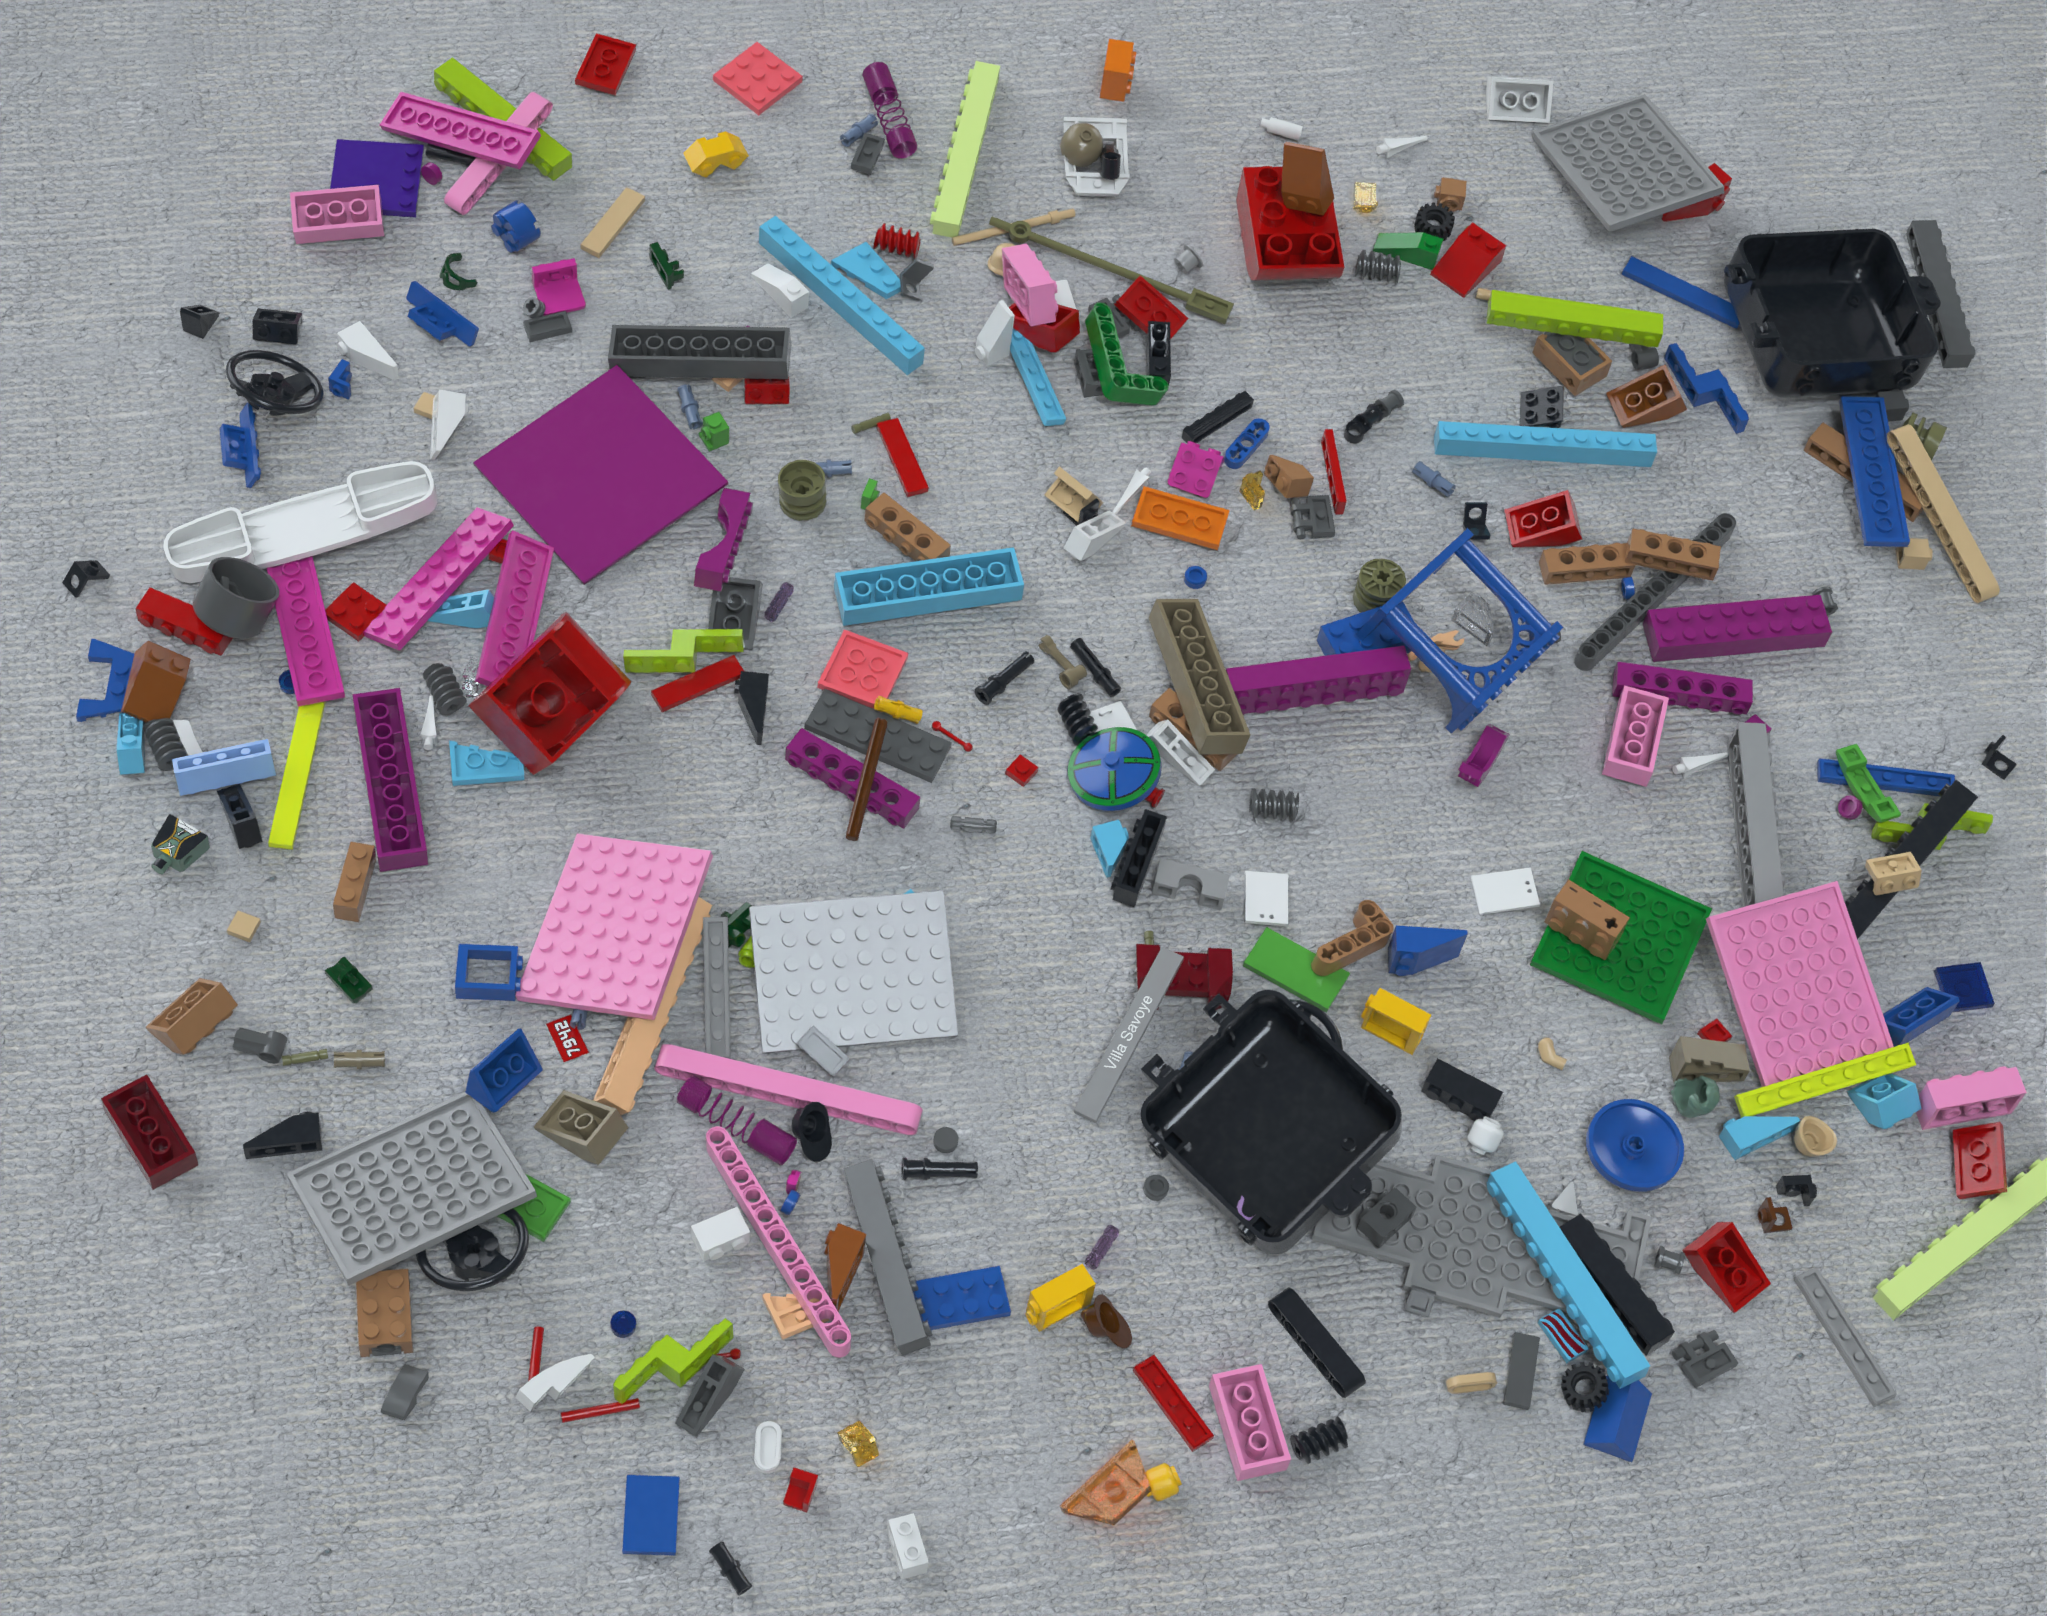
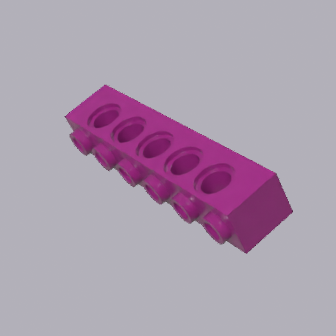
M1617 662L1613 672L1612 697H1620L1625 685L1668 697L1669 706L1679 705L1692 709H1708L1714 712H1731L1736 715H1747L1753 703V680L1625 662Z
M801 728L787 745L785 760L791 766L807 772L811 778L819 779L826 783L830 789L845 794L848 799L854 802L864 764ZM875 771L871 790L875 792L870 793L866 808L871 813L879 814L886 818L890 824L898 825L904 829L919 810L920 796Z

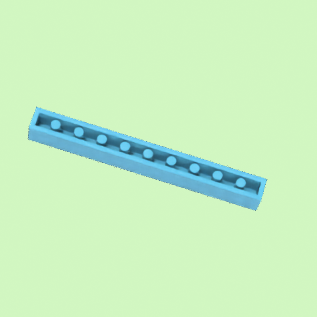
M777 216L759 226V244L906 375H909L923 364L925 348Z
M1438 421L1434 434L1435 455L1651 467L1657 454L1656 434Z
M1515 1161L1491 1172L1487 1182L1489 1194L1495 1197L1500 1204L1502 1214L1508 1217L1513 1224L1515 1234L1519 1238L1521 1237L1526 1244L1528 1254L1535 1258L1539 1264L1541 1274L1548 1278L1552 1284L1554 1294L1565 1304L1569 1317L1575 1319L1580 1327L1582 1337L1590 1342L1595 1357L1603 1362L1610 1380L1616 1382L1619 1389L1644 1378L1650 1368V1364L1517 1162Z

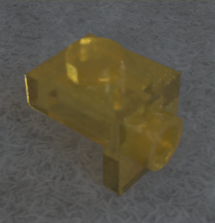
M1355 182L1353 209H1359V212L1362 213L1372 212L1378 206V201H1376V183Z
M860 1420L837 1432L839 1440L851 1453L854 1464L857 1467L879 1456L874 1436Z

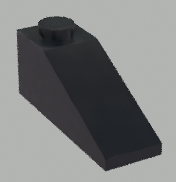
M741 671L740 680H735L734 693L738 694V704L756 744L762 745L769 674Z
M237 784L218 790V797L238 848H249L263 842L256 816L241 785Z
M307 1111L299 1115H293L244 1143L245 1158L254 1159L323 1151L319 1113Z

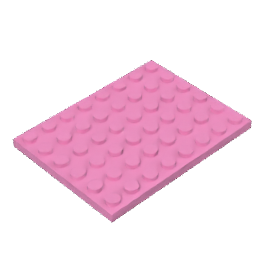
M577 834L522 976L520 991L516 992L517 1000L655 1020L712 861V852L702 849Z
M1838 881L1706 918L1762 1087L1894 1047Z

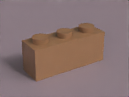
M350 842L333 902L336 919L353 922L360 921L376 863L374 845Z

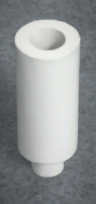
M1273 117L1270 120L1262 118L1260 124L1261 127L1267 128V132L1299 141L1303 126Z

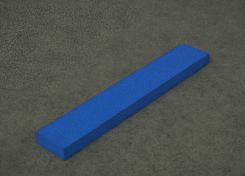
M1631 256L1623 269L1622 275L1735 329L1740 325L1732 304L1716 295Z
M1819 758L1817 762L1818 782L1849 786L1837 760ZM1866 764V768L1881 790L1939 796L1938 793L1946 784L1951 786L1955 781L1954 774Z

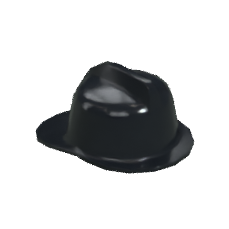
M811 1102L804 1108L796 1110L791 1128L795 1137L800 1139L805 1156L813 1162H820L826 1159L832 1147L829 1116L823 1104Z

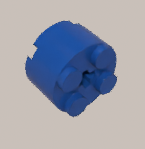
M518 200L493 214L494 224L491 225V229L497 237H501L507 251L510 253L521 250L541 236L540 228L536 229L534 225L537 221L535 216L524 203L518 204Z

